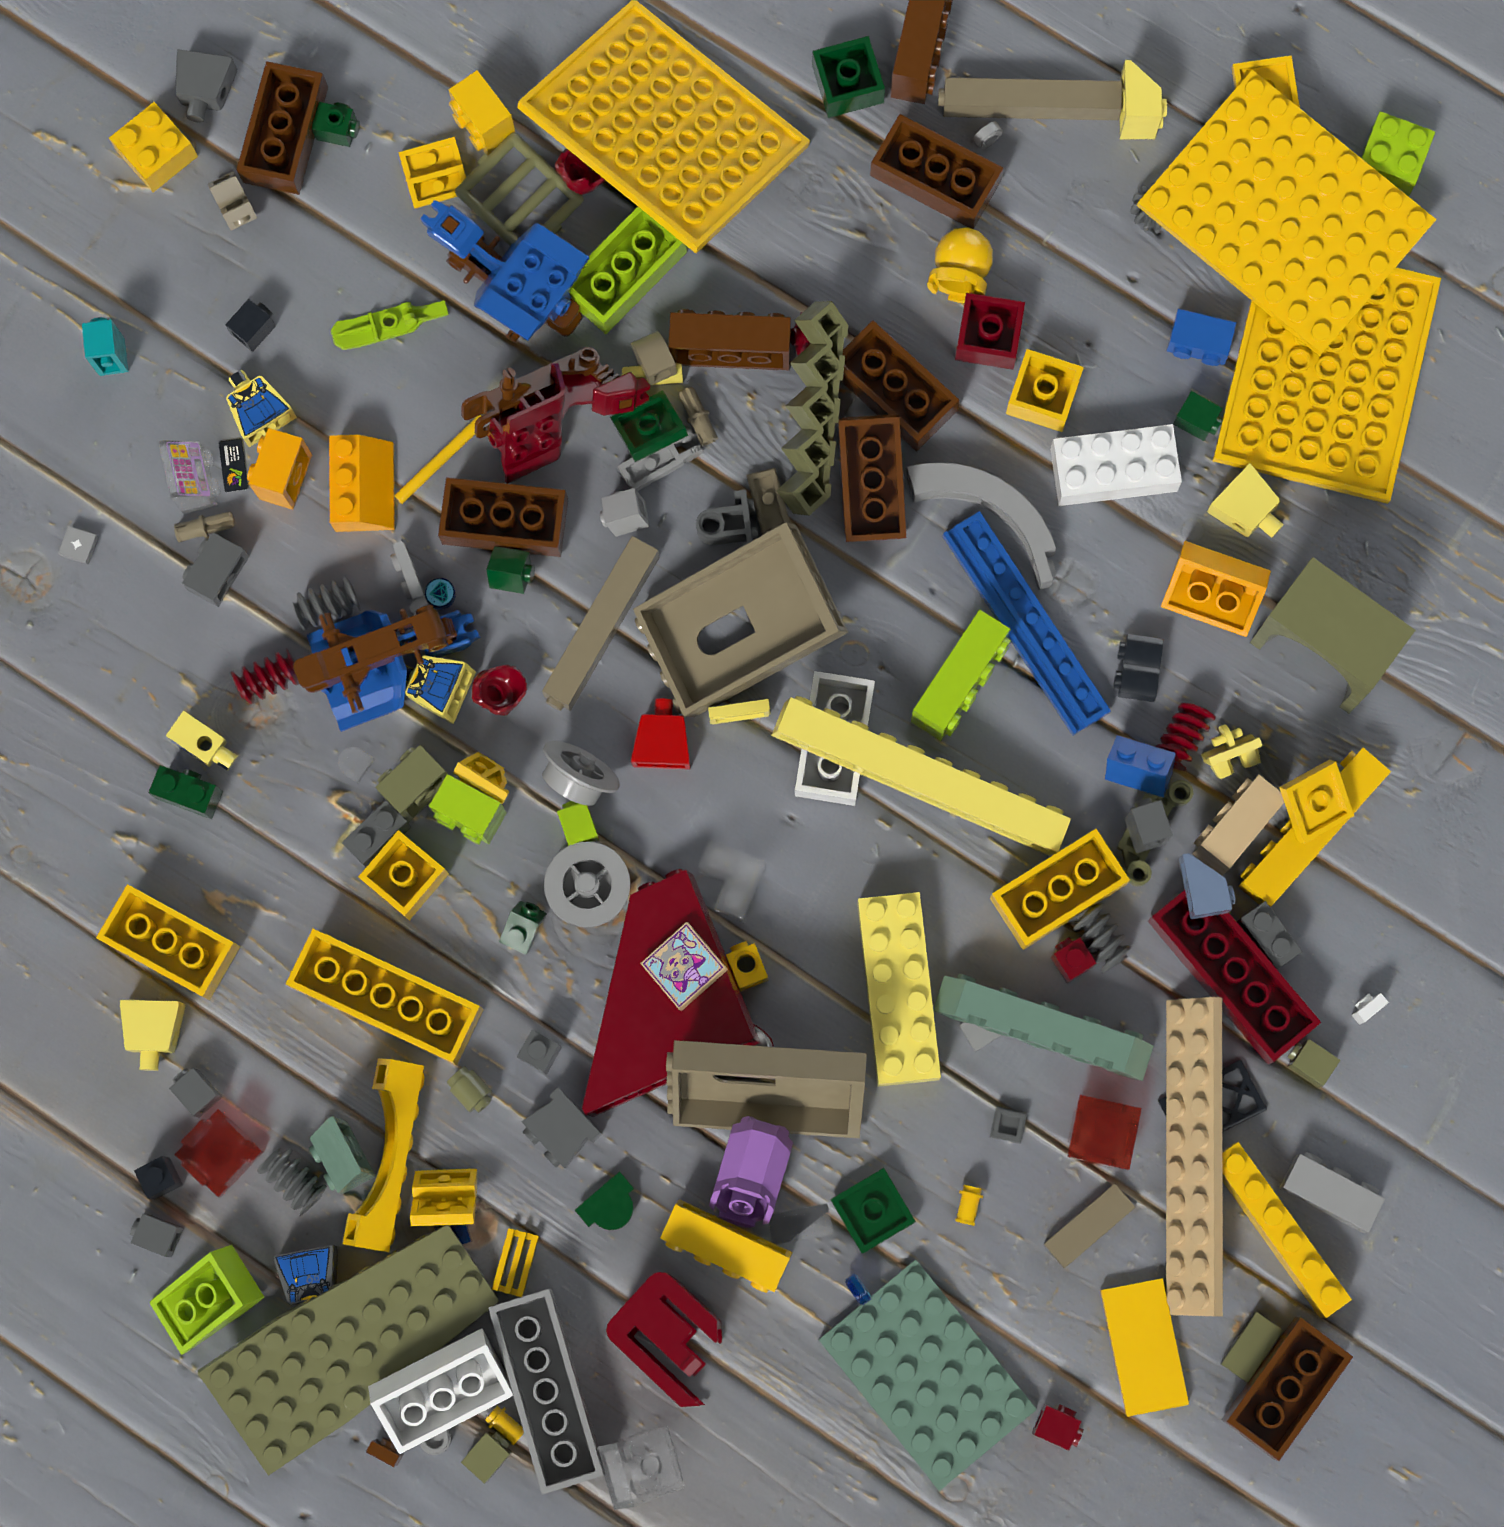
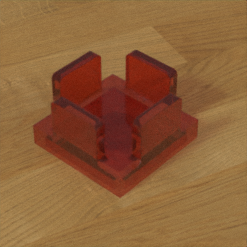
M1079 1095L1068 1137L1067 1157L1102 1167L1130 1170L1142 1108Z
M217 1109L209 1119L200 1120L181 1140L183 1146L174 1155L182 1162L180 1165L202 1186L208 1187L217 1197L221 1198L264 1151L220 1109Z

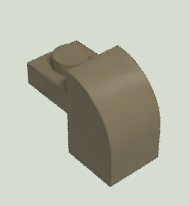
M234 171L208 183V187L231 231L257 219Z
M659 331L630 343L636 356L637 365L641 366L650 385L677 374L674 359Z

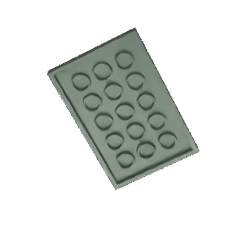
M916 1259L819 1339L821 1344L939 1491L1037 1410Z

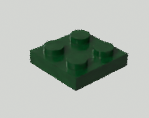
M663 390L650 396L648 401L635 407L632 412L610 416L615 429L634 462L689 436Z
M885 1168L880 1169L830 1199L861 1254L916 1222Z

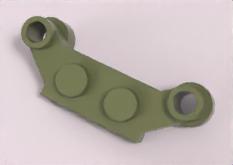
M1177 780L1166 790L1164 797L1150 796L1145 793L1142 800L1151 798L1153 802L1161 800L1168 817L1173 808L1189 803L1193 797V788L1189 782ZM1174 792H1181L1183 799L1176 798ZM1126 828L1116 849L1122 851L1126 874L1130 879L1129 883L1137 887L1143 886L1150 880L1152 875L1150 866L1145 862L1150 850L1136 854L1128 828ZM1133 871L1140 872L1142 879H1135L1132 874Z

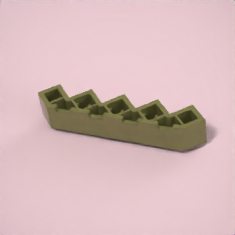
M815 301L794 320L810 342V345L790 362L806 387L785 405L802 429L781 448L797 470L777 490L793 514L810 516L831 495L832 484H829L831 466H834L836 441L833 440L835 423H838L841 399L838 398L840 380H843L845 363L843 346L844 337H847L848 324L832 301Z

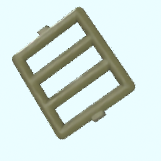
M515 132L509 134L488 156L484 154L477 161L479 166L455 189L456 195L509 246L518 239L512 231L556 187L569 200L543 225L554 234H557L562 229L561 224L584 200L582 195L570 190L557 171ZM515 147L527 159L481 203L470 190ZM536 167L548 179L503 224L491 211Z

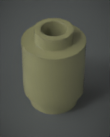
M466 1066L459 1069L447 1081V1084L451 1087L450 1092L469 1112L476 1110L479 1113L492 1101L489 1096L493 1091L474 1070L469 1071Z

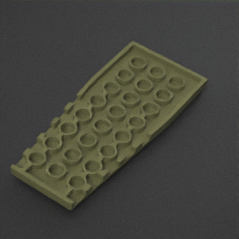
M442 1225L441 1228L432 1233L414 1240V1243L398 1252L396 1250L387 1255V1258L373 1266L365 1267L358 1271V1274L344 1282L340 1281L321 1295L314 1296L281 1314L198 1370V1375L268 1476L349 1422L370 1405L368 1386L438 1351L487 1312L489 1307L498 1303L497 1295L450 1225Z

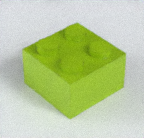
M1380 111L1372 126L1361 158L1409 196L1416 185L1436 131Z
M448 774L429 805L434 812L433 817L437 819L439 824L452 831L455 826L458 827L465 838L480 845L481 841L490 844L507 814L500 802Z

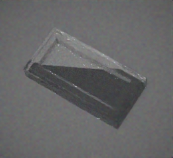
M828 1203L773 1213L768 1224L771 1241L776 1245L834 1234Z

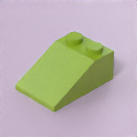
M229 1245L208 1253L149 1303L180 1354L183 1355L243 1315L262 1300L264 1295L233 1245Z

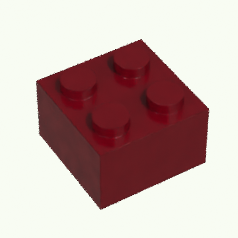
M966 293L955 361L1014 370L1025 302Z

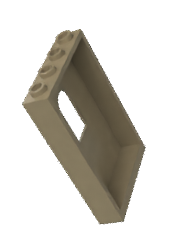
M788 522L774 528L633 609L637 617L635 618L636 626L642 634H645L649 642L647 645L651 657L658 661L662 670L660 672L661 679L667 687H670L675 697L673 698V704L676 710L683 714L684 717H696L708 710V707H714L848 633L797 525ZM743 606L755 633L717 654H705L698 645V636L701 630Z
M674 1040V1051L667 1052L666 1061L668 1086L667 1114H673V1126L731 1130L733 1124L740 1123L743 1117L750 1116L762 1122L783 1126L789 1131V1134L860 1138L867 1053ZM714 1075L775 1079V1084L729 1081L719 1079Z

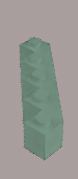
M958 974L957 978L944 976L933 1008L934 1012L952 1020L973 1024L987 1031L1018 1039L1035 1048L1060 1053L1077 1062L1102 1067L1119 1076L1143 1081L1154 1045L1142 1040L1144 1035L1131 1030H1125V1033L1102 1026V1021L1093 1017L1083 1016V1019L1060 1012V1007L1051 1003L1041 1002V1005L1018 998V993L1000 987L999 991L976 984L975 978L964 974Z

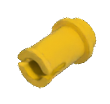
M964 1185L963 1190H959V1193L962 1195L955 1222L975 1226L979 1200L984 1197L981 1195V1188Z
M497 1405L485 1421L489 1423L488 1428H495L514 1445L524 1434L523 1427L505 1412V1407L501 1409Z

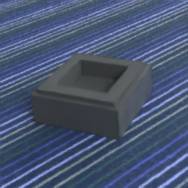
M996 1106L990 1138L1021 1144L1027 1113Z

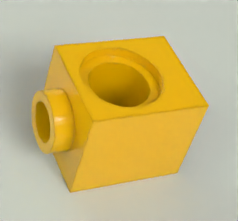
M747 941L730 947L731 953L726 954L740 992L769 981L755 943L748 945ZM743 957H750L754 960L755 967L752 971L744 973L738 969V961Z

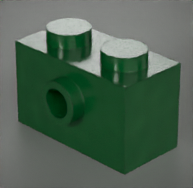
M159 765L148 793L157 800L212 819L223 791L214 784L200 780L202 775L197 772L184 769L183 773Z

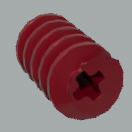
M286 648V658L279 652H275L276 662L274 663L267 656L264 657V667H261L254 661L253 672L242 666L241 677L234 671H231L233 681L242 699H245L252 705L255 702L254 694L263 700L266 698V689L272 695L277 694V684L283 690H287L288 679L294 685L299 684L293 667L294 660L288 648Z
M1181 703L1178 706L1179 713H1175L1172 716L1173 723L1168 724L1166 727L1168 734L1161 735L1160 741L1162 744H1157L1155 747L1176 753L1174 768L1186 771V767L1181 763L1182 760L1192 762L1193 759L1187 751H1198V747L1193 743V740L1204 741V737L1199 733V730L1209 731L1210 726L1204 721L1205 719L1215 721L1216 716L1201 706Z

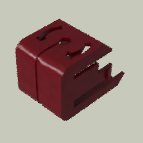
M664 1272L654 1273L610 1319L606 1328L607 1336L611 1342L680 1407L705 1405L650 1353L634 1335L640 1330L689 1377L693 1375L695 1377L706 1363L686 1344L698 1331L676 1312L666 1300L669 1299L712 1341L719 1344L722 1343V1321L675 1277Z

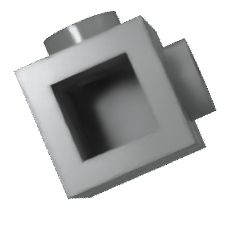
M635 488L616 491L612 495L601 498L603 510L600 511L601 522L616 537L649 527L646 502Z

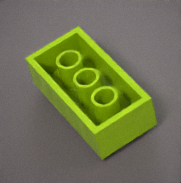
M637 207L589 255L590 259L569 289L570 297L578 304L579 311L606 335L687 253L686 245L641 208Z
M979 609L913 709L911 722L942 741L945 735L951 737L960 723L959 720L962 717L960 712L962 709L967 712L974 703L978 693L977 686L981 685L984 687L991 677L992 670L995 667L992 663L994 660L1000 662L1008 651L1009 644L1011 643V640L1008 638L1010 628Z

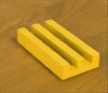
M508 1228L492 1290L518 1297L524 1296L539 1236ZM514 1236L519 1237L506 1286L501 1285L512 1241ZM525 1239L531 1240L518 1289H514L512 1287Z

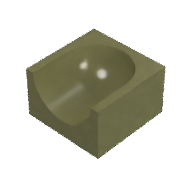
M1312 557L1250 643L1260 650L1269 640L1280 635L1292 639L1318 654L1331 664L1348 682L1345 697L1339 707L1350 714L1375 687L1416 630Z

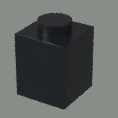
M250 299L225 324L230 334L251 352L276 327L271 318L273 313L261 302L256 305Z
M160 1156L134 1170L147 1199L156 1200L183 1186L170 1157Z

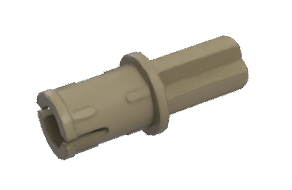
M688 387L680 391L679 396L689 416L687 422L692 424L700 445L706 446L718 440V436L708 417L709 411L704 410L695 389Z
M232 512L209 517L199 515L197 519L174 524V532L179 543L204 536L209 538V534L233 528L235 526V519Z

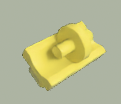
M1224 724L1219 726L1220 736L1211 739L1213 746L1216 748L1201 754L1203 762L1211 766L1216 777L1222 779L1234 773L1230 759L1239 756L1244 768L1261 763L1258 748L1262 747V743L1259 737L1255 738L1253 734L1241 737L1243 733L1240 728L1230 731L1228 726Z

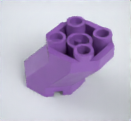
M750 1116L743 1117L740 1123L733 1124L709 1203L713 1211L715 1206L719 1209V1217L721 1219L745 1228L755 1227V1223L763 1220L762 1225L769 1224L793 1142L788 1137L789 1131L785 1127L762 1122Z

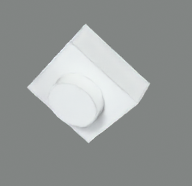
M1381 993L1374 997L1367 994L1355 1004L1358 1010L1352 1014V1017L1360 1025L1370 1019L1389 1002Z

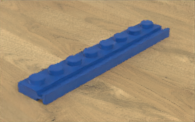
M977 512L954 526L953 529L944 532L942 537L997 621L1010 628L1008 638L1072 736L1110 714V708L981 512Z

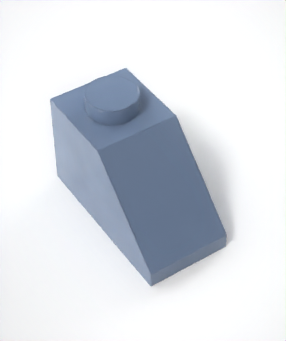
M1190 853L1182 854L1179 862L1190 918L1196 919L1220 915L1231 911V905L1235 904L1233 887L1227 886L1226 878Z

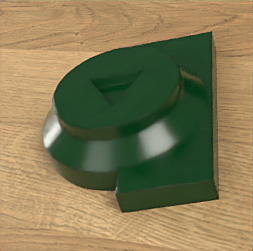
M619 1171L575 1209V1212L588 1227L596 1223L599 1227L606 1230L620 1229L630 1221L633 1215V1201L629 1193L634 1188Z

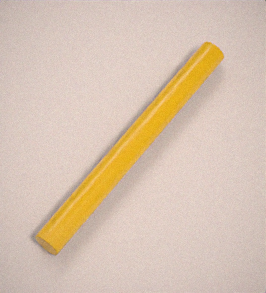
M482 415L474 418L394 495L401 504L414 494L475 435V421Z

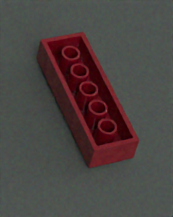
M1184 890L1148 920V923L1211 997L1222 998V1011L1268 1065L1275 1062L1322 1023L1229 912L1191 919Z

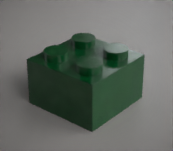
M869 36L812 51V67L828 118L884 103L885 87Z

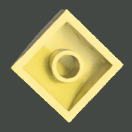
M1125 60L1120 81H1122V109L1119 116L1120 139H1155L1158 129L1163 128V117L1167 115V99H1162V90L1157 83L1134 62Z

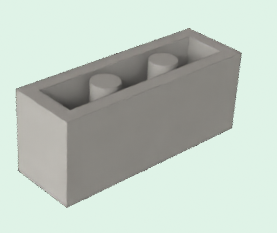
M1306 1152L1304 1156L1301 1154L1295 1155L1278 1189L1361 1233H1369L1385 1201V1198L1378 1195L1380 1190L1365 1182H1362L1361 1185L1349 1180L1351 1175L1342 1169L1334 1167L1333 1170L1322 1166L1323 1160L1311 1153Z

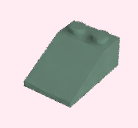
M332 1116L310 1137L313 1145L309 1147V1150L317 1163H323L327 1171L323 1176L331 1191L336 1189L338 1193L344 1194L376 1176L347 1121Z

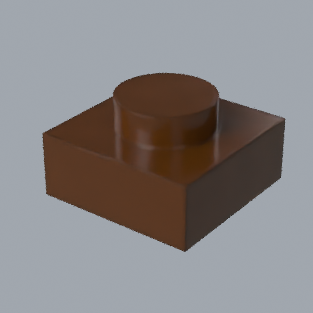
M382 1437L381 1441L378 1439L372 1440L366 1450V1453L392 1467L398 1466L404 1455L403 1453L399 1454L393 1442L385 1437Z

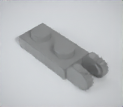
M687 430L689 436L637 462L630 458L617 466L629 489L635 488L639 491L684 466V463L700 456L704 451L701 445L693 446L681 454L675 448L693 439L695 435L692 430Z
M400 541L392 544L395 554L390 555L396 572L401 570L406 581L401 582V586L406 599H413L409 608L414 616L417 609L429 604L408 548L404 542Z

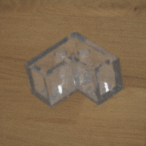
M709 839L699 862L698 871L724 883L714 907L715 912L744 923L767 864L763 860Z

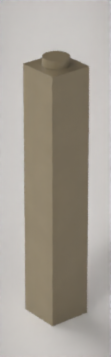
M945 78L944 88L938 89V106H943V117L1119 120L1122 109V81Z
M633 536L630 538L542 690L544 697L547 698L546 703L559 711L563 708L569 711L572 710L659 560V551L656 548Z

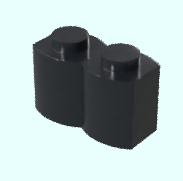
M1127 634L1125 642H1119L1117 659L1122 660L1121 671L1116 670L1113 684L1114 689H1119V698L1148 702L1155 701L1164 639Z

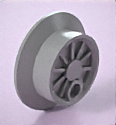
M548 741L545 743L543 752L549 763L542 776L545 782L560 795L573 802L592 806L596 804L602 792L613 793L619 789L620 781L616 774L593 754L561 741Z
M579 842L561 850L550 862L544 879L545 896L553 912L563 921L578 927L600 926L615 918L625 906L630 892L629 872L622 858L608 846L596 842Z

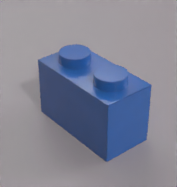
M1178 309L1166 351L1173 353L1175 357L1180 359L1192 357L1202 360L1206 365H1224L1229 356L1236 322Z
M1117 735L1107 758L1105 780L1164 797L1173 775L1176 753Z

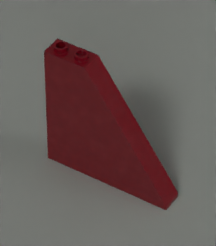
M673 870L665 875L666 879L657 883L652 881L642 884L638 887L637 892L630 895L582 1106L583 1112L586 1115L595 1117L667 1085V1052L674 1051V1040L750 1046L761 1043L695 877L687 870ZM688 922L728 970L681 1011L640 963Z

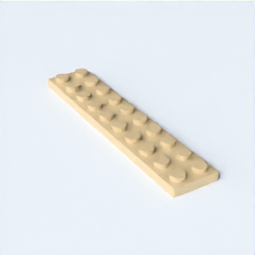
M1220 997L1166 1000V1296L1170 1315L1223 1317L1222 998Z

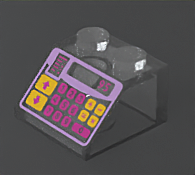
M158 441L170 496L181 512L186 514L218 506L216 496L221 493L217 478H212L210 468L214 467V462L210 450H205L199 441Z

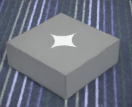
M68 526L58 554L61 557L88 565L98 536Z

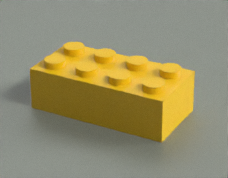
M1094 829L992 893L990 900L1024 950L1069 922L1087 908L1099 903L1126 886L1130 879L1098 830Z
M128 884L96 939L208 1000L213 996L240 949V946Z

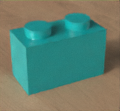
M98 317L91 319L88 323H82L85 358L97 374L104 376L129 372L125 338L111 319Z

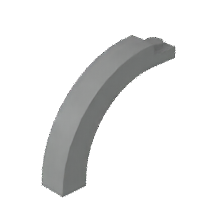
M926 463L907 467L906 477L914 503L929 499H958L977 504L993 512L1005 521L1022 541L1028 553L1039 590L1051 587L1053 577H1056V570L1052 559L1047 560V558L1054 556L1056 546L1044 520L1035 507L1020 492L1000 478L970 466L953 463Z

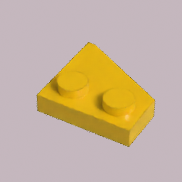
M476 752L458 762L453 771L454 774L460 777L461 782L472 788H478L501 804L504 803L509 794V790L504 789L507 784V780L504 777V767L480 752Z

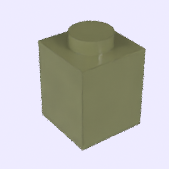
M1308 1039L1302 1044L1298 1042L1294 1045L1287 1056L1291 1059L1287 1067L1317 1088L1325 1085L1341 1060Z
M488 1431L461 1463L485 1484L513 1453L508 1448L511 1443L499 1432L496 1431L493 1435Z

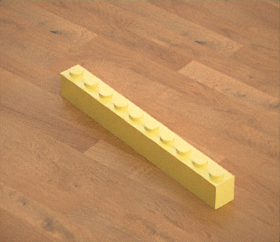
M796 696L795 699L790 697L785 701L771 736L1051 856L1059 852L1071 818L1063 815L1064 812L1061 809L1047 805L1045 808L1036 804V799L1023 793L1015 795L1008 792V787L1002 783L991 781V783L985 782L974 771L963 769L962 772L953 768V763L944 758L936 757L932 759L924 755L925 751L913 745L905 747L896 743L897 739L889 734L880 733L877 735L868 731L869 727L861 722L852 721L850 723L840 719L841 715L836 711L824 708L823 711L817 709L806 698Z

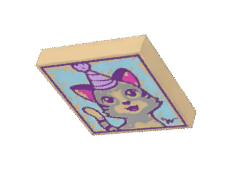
M688 922L640 963L681 1011L728 970Z

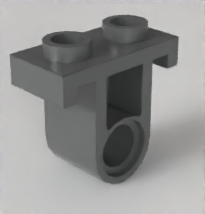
M746 490L734 491L735 506L707 509L699 514L696 519V529L698 537L703 543L707 545H721L746 541V543H741V547L758 538L757 527L751 528L750 517L755 516L753 498L747 499ZM708 522H715L720 526L713 533L706 532L703 527Z

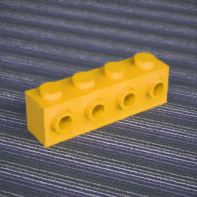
M681 1199L675 1204L660 1239L666 1241L665 1245L668 1248L677 1252L686 1250L694 1254L693 1258L696 1261L708 1266L713 1263L722 1267V1272L734 1279H739L741 1276L751 1281L750 1285L753 1288L765 1293L768 1290L775 1292L793 1253Z

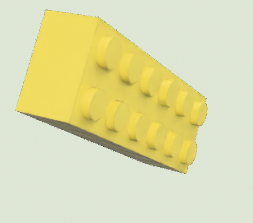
M920 892L859 898L857 905L877 1086L940 1080L941 1074Z

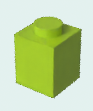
M573 801L563 804V809L557 811L568 846L579 842L599 841L588 806Z

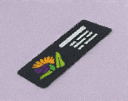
M242 439L220 441L219 450L224 491L233 492L248 489Z

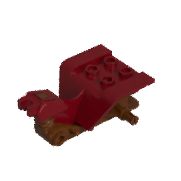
M584 347L518 379H515L516 372L514 369L507 368V371L504 369L502 373L503 379L500 381L499 387L467 398L462 403L461 416L464 420H470L485 414L475 421L474 433L477 438L488 436L492 447L500 450L502 453L501 463L505 473V482L508 484L560 458L562 420L570 407L592 404V411L603 416L632 412L635 407L649 400V395L645 391L650 390L651 385L644 377L637 379L632 372H628L620 377L618 373L614 375L613 369L608 371L609 365H601L600 356L594 348Z

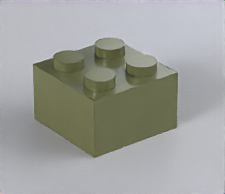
M421 745L416 749L413 747L408 749L401 756V763L394 770L391 768L386 770L378 778L379 784L375 787L408 823L433 800L447 775V772Z

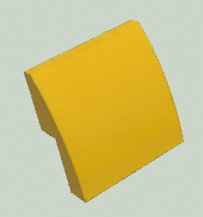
M455 137L398 152L414 209L431 205L434 200L441 202L458 197L455 189L466 179V174Z
M477 1169L415 1171L412 1184L411 1226L474 1224L477 1197Z

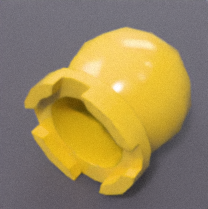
M969 227L956 228L944 235L935 249V265L937 268L929 273L928 289L935 295L938 290L949 294L947 300L958 303H965L966 293L985 295L987 283L983 278L988 275L993 265V249L989 240L979 231Z

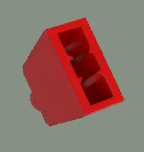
M655 699L654 715H641L631 756L633 767L690 770L684 716H673L672 699Z

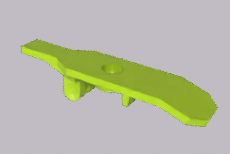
M445 300L422 306H413L411 302H405L399 306L374 313L370 312L357 318L337 321L331 329V335L334 345L342 350H348L413 333L423 322L449 314ZM387 319L395 320L392 326L384 325Z

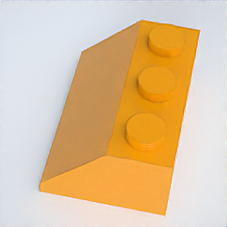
M330 435V524L334 531L395 530L394 443L364 435Z
M1184 541L1161 607L1247 637L1267 589L1271 571Z

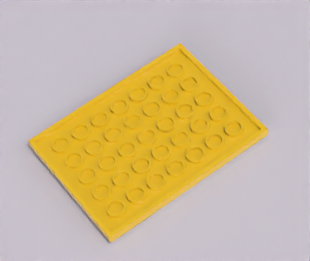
M631 0L518 101L517 107L696 254L806 150L810 143L806 136L637 0Z
M1254 70L1249 72L1136 205L1319 356L1323 354L1437 220Z
M1396 267L1321 356L1316 354L1251 300L1212 461L1245 469L1250 463L1258 473L1388 504L1391 501L1441 278Z

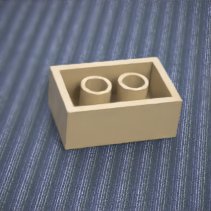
M1260 775L1253 781L1249 778L1244 781L1232 796L1236 802L1232 804L1228 801L1213 819L1217 825L1214 828L1208 825L1193 843L1198 847L1193 852V855L1222 876L1232 867L1284 804L1281 792Z

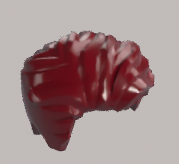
M568 149L561 152L555 163L556 171L562 177L564 183H566L570 190L579 195L588 194L596 190L605 180Z
M502 665L482 670L474 678L472 700L495 715H508L525 696L527 691L526 679L515 666Z

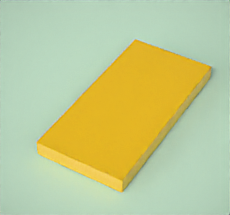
M1163 1278L1100 1290L1126 1417L1189 1405Z

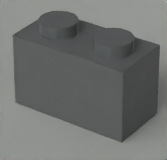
M213 532L209 539L205 538L198 549L199 556L194 564H189L185 569L182 584L188 591L219 607L249 556L243 548Z
M1151 798L1138 801L1134 803V807L1130 808V812L1125 817L1136 854L1166 845L1173 836L1161 800L1153 802Z
M385 800L342 844L367 867L398 830L405 834L411 826Z
M1266 901L1237 921L1276 969H1279L1302 953V950Z

